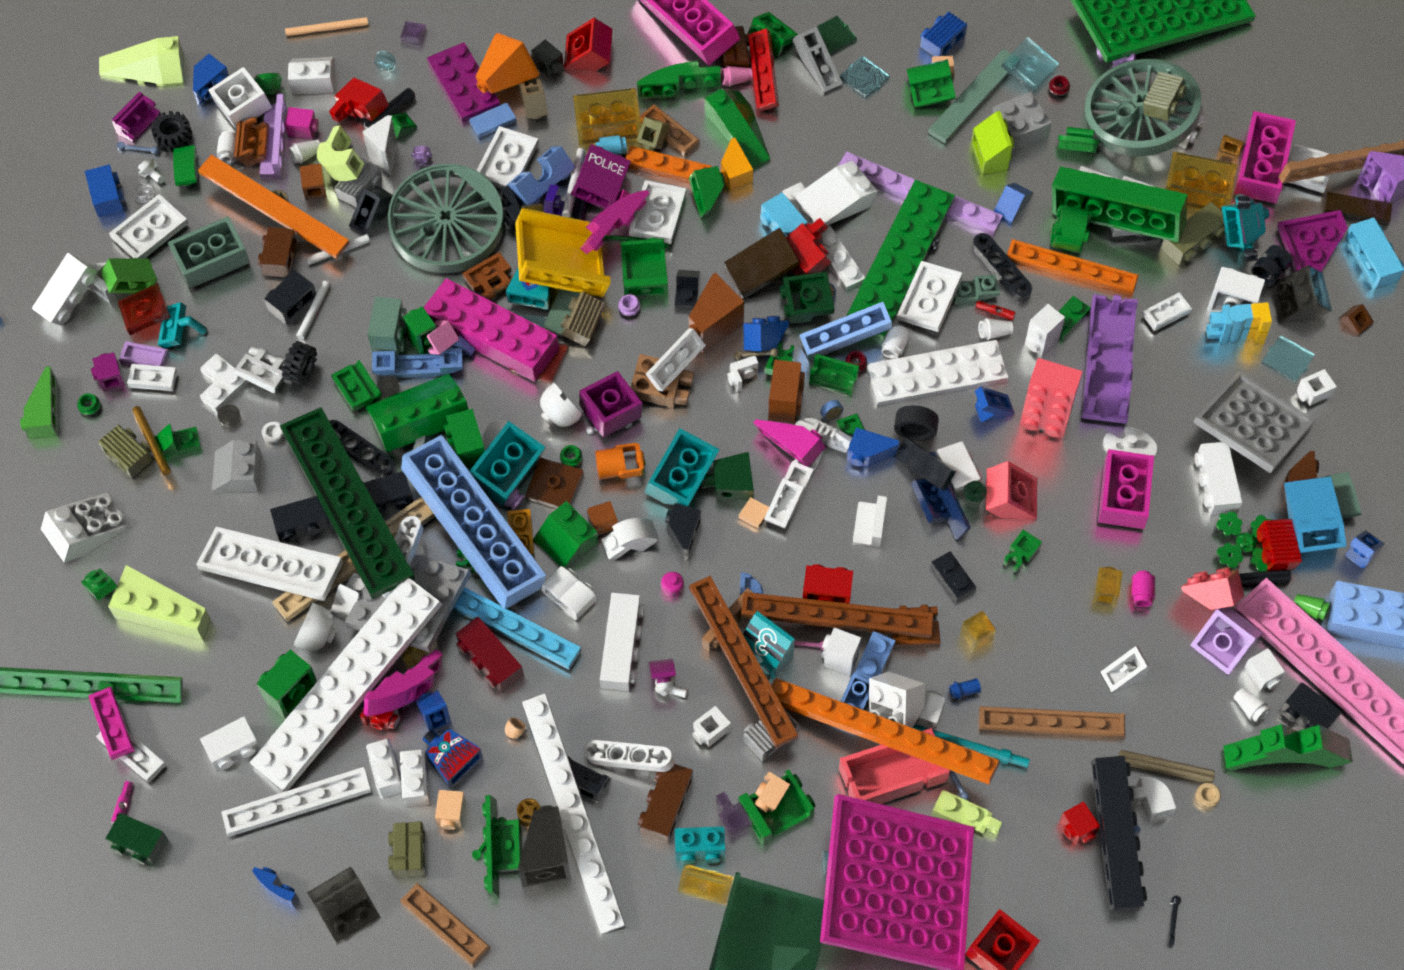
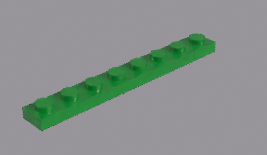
M0 667V693L89 698L88 695L111 686L116 699L173 703H181L183 700V677Z

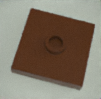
M540 457L526 491L525 500L555 509L565 501L571 505L584 472L582 469Z

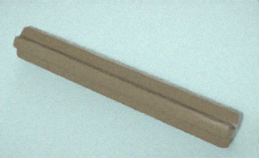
M1120 750L1118 756H1125V761L1129 762L1131 767L1203 783H1213L1215 771L1212 769L1126 750Z

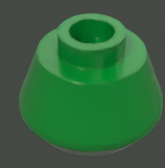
M264 73L256 75L254 81L263 90L265 95L268 96L276 95V91L280 90L283 78L279 73Z

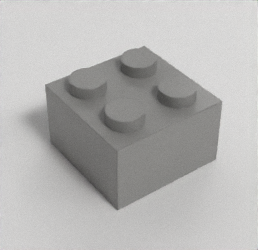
M1032 92L993 106L992 114L996 111H1001L1003 119L1006 118L1008 134L1014 140V148L1011 150V153L1049 137L1051 121Z

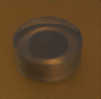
M225 405L217 413L220 424L225 428H233L241 421V413L235 405Z

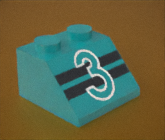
M757 611L746 627L743 636L763 672L767 675L771 674L776 678L793 659L795 639Z

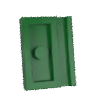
M360 360L352 366L350 364L331 374L332 380L353 412L372 403L374 399L382 397L381 392Z

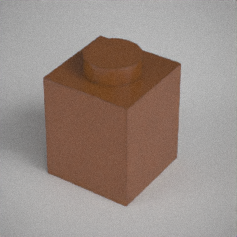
M309 164L307 166H300L302 190L305 200L327 197L322 165Z

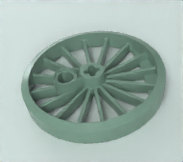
M1158 59L1133 60L1113 67L1094 82L1085 100V115L1089 129L1094 130V138L1100 140V144L1107 149L1129 156L1154 155L1177 146L1193 132L1201 112V92L1194 77L1182 67ZM1160 71L1184 77L1186 93L1184 98H1179L1178 103L1187 100L1190 105H1178L1176 113H1190V115L1185 120L1171 114L1168 122L1179 125L1174 131L1160 119L1144 115L1143 102L1149 91L1152 72L1156 75ZM1147 72L1144 91L1140 92L1134 73ZM1130 75L1136 94H1132L1117 79ZM1112 83L1126 97L1107 91L1105 88ZM1098 96H1102L1118 103H1099L1095 101ZM1093 110L1115 111L1096 117L1092 115ZM1149 118L1166 135L1156 138ZM1143 119L1146 121L1151 140L1140 141ZM1116 120L1114 123H1112L1104 129H1102L1098 125L1108 121ZM1138 121L1135 141L1125 140ZM1121 126L1125 127L1118 137L1110 135Z
M438 164L413 173L397 188L388 210L389 233L397 251L412 265L434 273H455L467 270L481 263L496 249L505 228V211L498 191L484 175L462 165ZM446 177L445 206L442 204L433 179ZM450 177L462 178L463 180L449 205ZM429 181L439 206L417 186ZM468 183L474 190L457 204ZM414 190L432 208L405 197ZM479 194L485 199L484 201L464 207ZM400 204H404L427 214L397 213ZM488 206H491L497 213L468 214ZM396 220L424 221L398 231L395 229ZM466 221H497V224L492 232ZM461 227L487 236L490 239L481 247ZM420 230L421 234L407 246L399 239V237ZM454 230L463 236L477 252L464 257ZM428 231H435L433 236L426 235ZM447 233L452 235L461 257L460 260L446 262ZM443 237L442 261L428 260L433 247ZM423 241L428 247L423 256L420 257L411 251Z

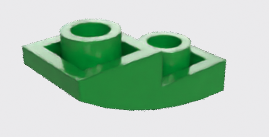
M195 145L174 149L173 170L176 186H188L197 183L198 168L196 166L197 150Z

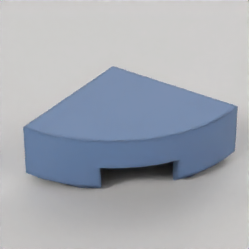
M460 335L458 336L459 340L449 347L462 348L463 355H472L475 351V348Z
M741 572L740 595L747 588L754 593L763 594L762 585L752 575Z

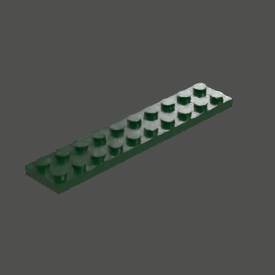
M322 407L279 425L371 599L395 589L408 578L412 581L415 580L414 573Z

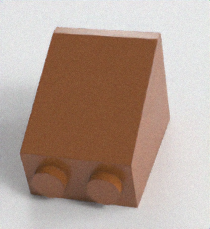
M716 272L712 274L689 315L688 329H694L706 345L701 350L703 354L743 326L744 301Z

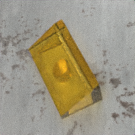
M685 865L677 892L726 905L733 877Z

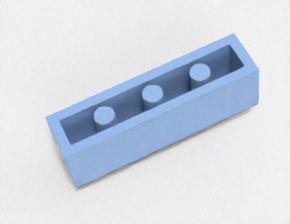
M881 302L800 334V339L807 357L811 361L815 358L816 354L826 355L892 329V322L884 302Z

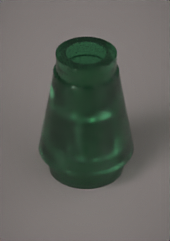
M971 481L964 487L966 506L969 509H977L987 494L986 487L981 482Z

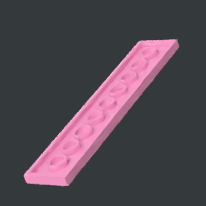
M1265 578L1233 610L1262 631V637L1404 764V700L1271 581Z

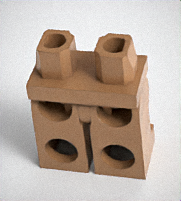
M639 354L630 386L641 401L652 402L656 405L667 406V408L672 409L675 404L687 405L689 391L679 389V386L691 387L694 372L683 369L664 391H658L646 376V373L655 365L659 358Z

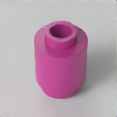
M1138 571L1132 576L1131 599L1134 601L1135 606L1149 607L1153 605L1155 600V576L1149 571Z

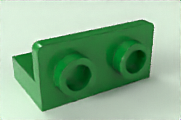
M770 12L754 17L748 34H752L767 28L771 33L773 55L776 57L780 56L783 47L793 43L792 39L798 35Z

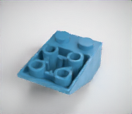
M1331 476L1285 482L1288 518L1292 519L1294 524L1293 528H1295L1294 532L1296 533L1295 536L1297 537L1296 540L1298 541L1297 545L1299 546L1300 553L1347 547L1344 523Z

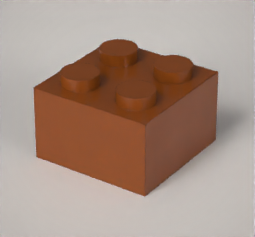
M774 360L769 394L768 421L795 424L796 416L801 415V402L805 384V372H801L802 363Z

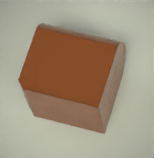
M611 501L587 509L588 522L597 531V535L614 531L612 526L617 524L618 520Z

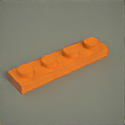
M631 145L625 158L631 161L629 169L689 184V177L694 170L712 167L711 165Z

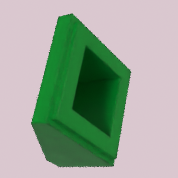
M407 113L389 115L392 116L397 139L417 129V125Z

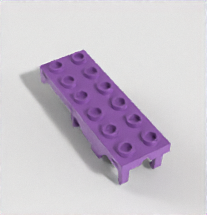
M1093 294L1090 309L1082 405L1083 419L1124 424L1128 422L1133 374L1132 359L1135 317L1138 299L1125 298L1121 300V295L1113 294V299L1110 300L1106 296Z

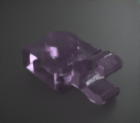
M725 791L716 796V802L723 811L718 814V818L730 838L752 826V822L740 802L733 806Z

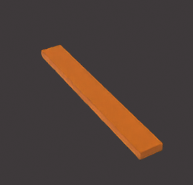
M212 154L198 169L199 174L287 229H294L295 234L335 259L350 244L349 239Z

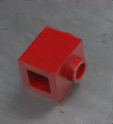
M1084 801L1063 812L1060 819L1065 836L1069 840L1072 839L1075 845L1081 842L1087 844L1097 837L1096 834L1100 825Z

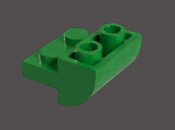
M948 59L907 68L915 108L956 99Z

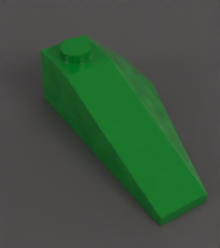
M722 88L705 98V114L729 143L732 138H736L753 170L769 162L770 156L752 106L740 91Z

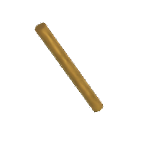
M135 406L132 412L162 474L165 476L171 473L170 467L140 406Z

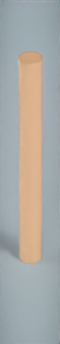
M364 17L285 28L286 37L367 26L369 24L368 18Z

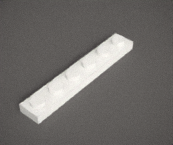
M800 182L783 190V194L810 224L814 223L813 219L795 198L798 193L805 189ZM827 225L829 228L821 235L822 239L819 242L830 253L827 255L831 261L829 267L847 292L862 285L865 277L831 226Z
M362 767L237 806L221 813L228 837L370 793L371 788L365 768Z

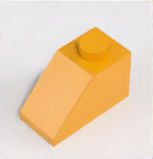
M736 138L730 140L721 161V172L725 179L724 184L727 185L730 191L753 182V168Z

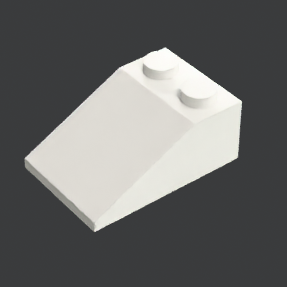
M852 160L835 167L798 193L795 198L814 222L821 218L829 225L870 208L877 190Z

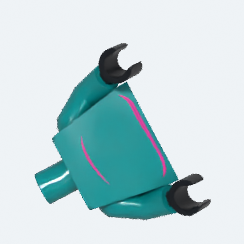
M1238 194L1235 197V204L1222 206L1227 246L1242 248L1246 262L1257 261L1258 252L1253 247L1259 237L1266 232L1265 220L1269 218L1270 213L1266 207H1263L1261 203L1254 202L1250 196Z

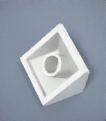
M387 115L364 130L363 134L368 156L380 167L385 175L390 176L397 138L392 116Z

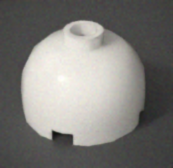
M554 382L541 396L540 406L544 411L541 416L549 425L554 422L559 427L571 426L584 416Z
M312 603L294 642V646L306 651H317L322 649L326 642L331 644L336 630L332 629L334 619L331 613L322 606Z

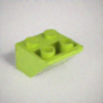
M996 111L973 128L971 141L983 175L1008 170L1009 161L1012 160L1011 150L1014 148V140L1008 134L1006 118L1003 119L1001 111Z

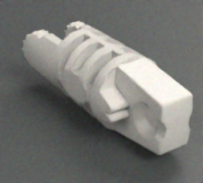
M803 415L796 422L795 425L804 426L809 431L812 429L817 431L823 437L821 441L824 445L826 444L830 448L845 453L848 451L852 438L841 430L808 415Z

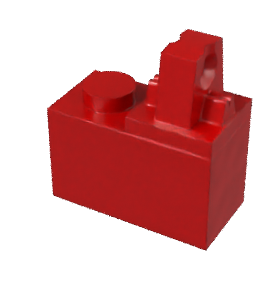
M354 77L334 95L337 102L329 110L332 119L338 123L349 115L373 121L389 106V103L381 89Z
M821 218L812 224H800L786 237L801 263L799 266L806 274L820 273L831 263L827 257L830 253L819 242L822 239L821 235L829 228Z

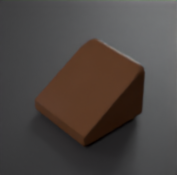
M1363 304L1351 307L1339 317L1357 335L1374 323Z

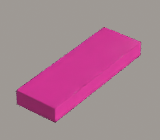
M110 686L88 695L110 759L115 760L134 752L135 749L112 687Z

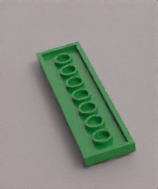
M914 180L846 316L884 302L893 324L921 261H924L954 201V194ZM889 330L876 334L874 337L884 340Z

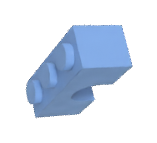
M562 146L551 147L537 159L542 167V175L538 180L534 178L531 172H521L506 184L512 190L520 206L532 207L540 201L539 198L544 193L547 194L550 184L555 185L571 175L570 172L575 166Z

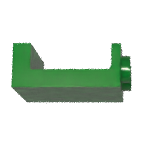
M629 239L620 242L624 296L628 294L635 297L668 295L664 239Z
M789 769L784 772V776L781 779L790 785L772 813L770 811L765 813L756 808L754 804L758 796L755 793L748 795L746 792L738 797L739 808L763 845L814 817V807H816L814 800L809 794L805 795L801 789L803 785L797 774L793 775Z

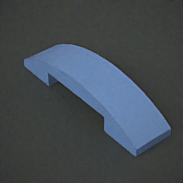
M448 348L440 355H395V351L372 352V373L387 377L427 378L446 375L463 369L462 348Z

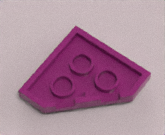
M1341 210L1278 222L1277 229L1286 251L1292 257V267L1298 281L1319 277L1342 240L1348 227Z

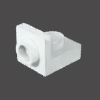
M756 356L730 364V373H727L730 385L735 386L737 392L742 391V379H749L758 374Z

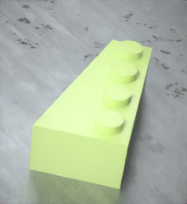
M127 565L125 566L118 582V587L115 589L108 606L115 618L203 641L211 621L206 608Z

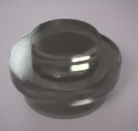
M386 375L379 379L377 388L381 395L390 397L397 394L400 389V383L395 376Z

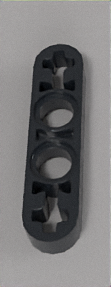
M986 233L977 234L973 239V251L993 275H996L998 281L1016 301H1027L1032 293L1031 283L990 235ZM998 256L1002 261L1000 263H993L989 258ZM1010 271L1015 276L1007 279L1003 276V273ZM1018 287H1019L1021 290H1024V289H1025L1026 292H1025V293H1024L1023 291L1018 292Z
M329 420L333 429H337L338 434L341 436L339 440L351 458L379 477L395 474L396 465L392 457L340 421ZM348 439H355L357 441L354 447H346L345 442ZM365 451L374 452V456L371 459L362 458V454ZM378 460H379L380 463H381L382 465H384V466H387V465L389 464V467H390V468H389V469L384 468V469L382 470L381 465L378 463Z

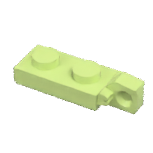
M943 789L932 811L934 815L945 820L973 826L975 834L978 832L984 834L986 830L997 836L1002 826V822L993 818L992 813L987 811V809Z

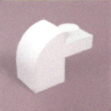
M631 518L621 521L612 526L614 531L602 539L608 559L613 561L631 549L643 552L659 541L652 520L645 518Z
M1140 777L1136 785L1137 788L1132 786L1134 801H1131V806L1143 804L1148 822L1171 817L1176 810V806L1168 787L1156 778Z

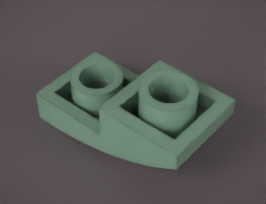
M996 275L974 276L973 281H961L953 299L954 305L969 304L999 296L1000 290Z
M1349 472L1325 476H1331L1342 519L1361 516L1358 498Z

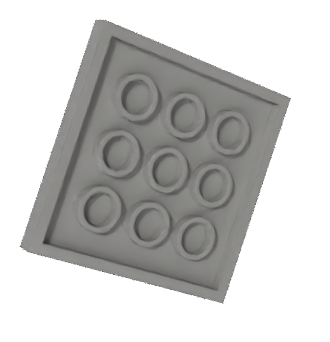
M1238 371L1200 411L1193 423L1271 473L1312 427L1315 419Z
M415 554L410 565L415 576L413 581L443 604L409 644L411 647L430 652L471 573L468 569ZM364 586L360 593V598L355 602L345 620L346 626L360 631L387 598L381 595L371 599Z

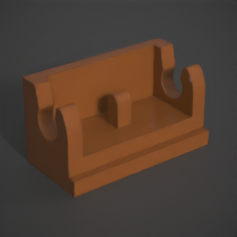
M257 117L237 122L234 157L248 167L266 160L269 124L263 122L254 125L253 123L257 122Z

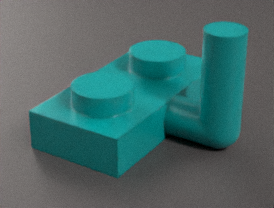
M182 302L165 306L158 346L165 349L180 345L183 327L189 325L201 335L207 332V327L191 316L185 317L187 306Z

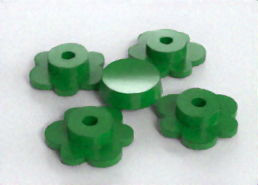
M1233 511L1227 514L1221 513L1216 527L1223 531L1224 535L1230 536L1232 534L1237 536L1236 545L1232 546L1230 543H1225L1223 547L1217 549L1216 553L1220 557V563L1222 565L1227 564L1228 567L1234 569L1238 566V563L1243 561V556L1240 555L1242 552L1249 553L1253 551L1252 564L1256 565L1258 571H1266L1268 569L1267 564L1262 561L1263 549L1256 548L1257 541L1255 538H1257L1258 527L1265 520L1272 519L1258 515L1255 521H1252L1250 524L1253 528L1252 534L1241 533L1243 522L1241 519H1238L1237 514Z

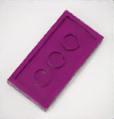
M465 42L427 57L430 68L462 123L500 106V101L495 93H483L478 89L476 74L480 67Z

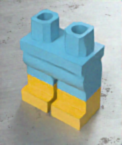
M1269 303L1235 305L1231 308L1230 304L1223 305L1221 312H1210V324L1206 326V333L1208 339L1219 338L1220 345L1227 344V342L1234 343L1240 339H1255L1256 344H1264L1272 323Z

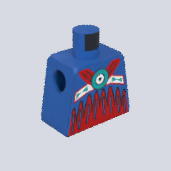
M451 729L445 731L441 736L434 730H430L423 737V741L429 746L425 752L426 758L449 789L483 758L481 748Z

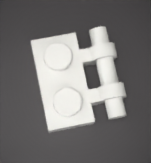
M252 346L249 354L254 357L245 354L235 368L234 374L275 393L284 380L282 376L283 371L281 370L284 366L283 361L286 359L280 356L277 358L269 354L266 349H258Z

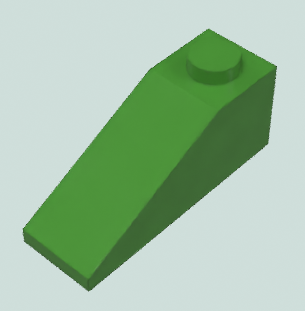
M50 366L45 367L23 408L24 417L20 418L21 429L26 431L29 439L57 436L56 376Z

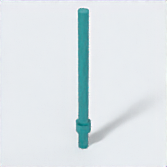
M916 724L913 726L914 729L919 731L929 729ZM933 730L935 737L999 759L1000 763L1007 765L1012 763L1028 768L1030 759L1013 754L1011 750L1004 748L999 750Z

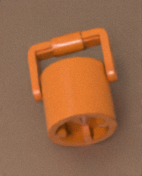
M638 443L617 445L614 448L595 451L599 480L616 477L624 479L644 474L645 456ZM636 451L635 458L639 468L626 470L623 452Z

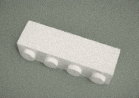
M611 593L600 674L601 689L629 692L630 684L635 683L636 670L632 669L633 662L638 661L639 648L635 647L636 640L641 638V626H638V620L643 618L644 604H640V595Z

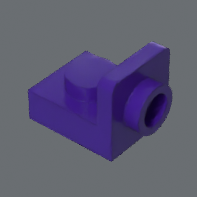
M550 184L545 198L544 212L562 216L565 201H561L562 196L558 195L559 186Z

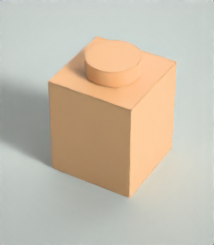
M439 790L435 813L437 826L445 830H454L455 827L462 828L466 801L463 792Z

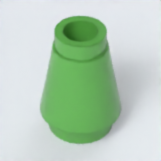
M1297 594L1294 600L1296 605L1316 621L1319 619L1325 620L1331 605L1324 598Z

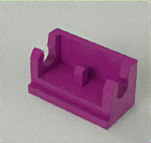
M139 91L113 117L112 123L116 132L134 143L152 125L153 120L156 121V117L158 115L161 116V112L155 108L156 103Z

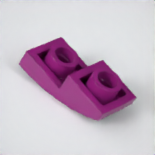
M673 659L649 661L651 679H657V683L671 682V677L676 676Z

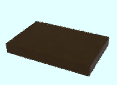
M780 227L724 262L744 298L749 297L801 264Z

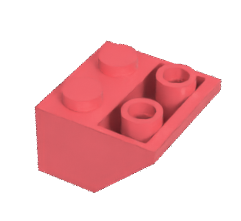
M1230 567L1217 569L1216 573L1209 575L1207 571L1195 573L1193 577L1188 578V581L1181 586L1184 593L1210 610L1234 606L1245 597L1238 569L1231 570Z

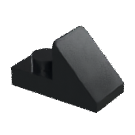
M678 270L676 275L675 309L693 310L698 301L700 271Z

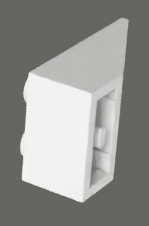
M104 493L46 511L41 530L63 562H67L87 555L130 528V524L109 494Z

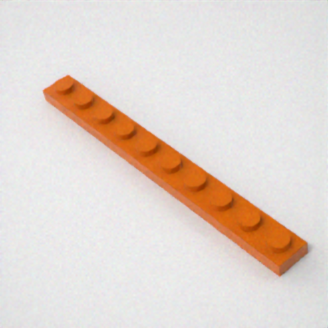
M775 678L771 685L785 709L990 785L999 767L998 759L781 679Z

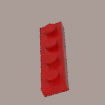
M767 28L748 35L756 106L760 112L779 106L771 33Z

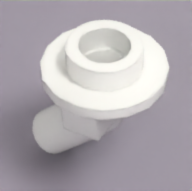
M146 158L138 166L140 169L138 174L144 178L149 175L159 184L165 181V178L155 170L157 164L153 158L150 161Z
M671 677V682L657 683V679L655 681V691L663 696L670 693L687 698L689 692L686 688L675 686L674 682L676 679L674 677Z

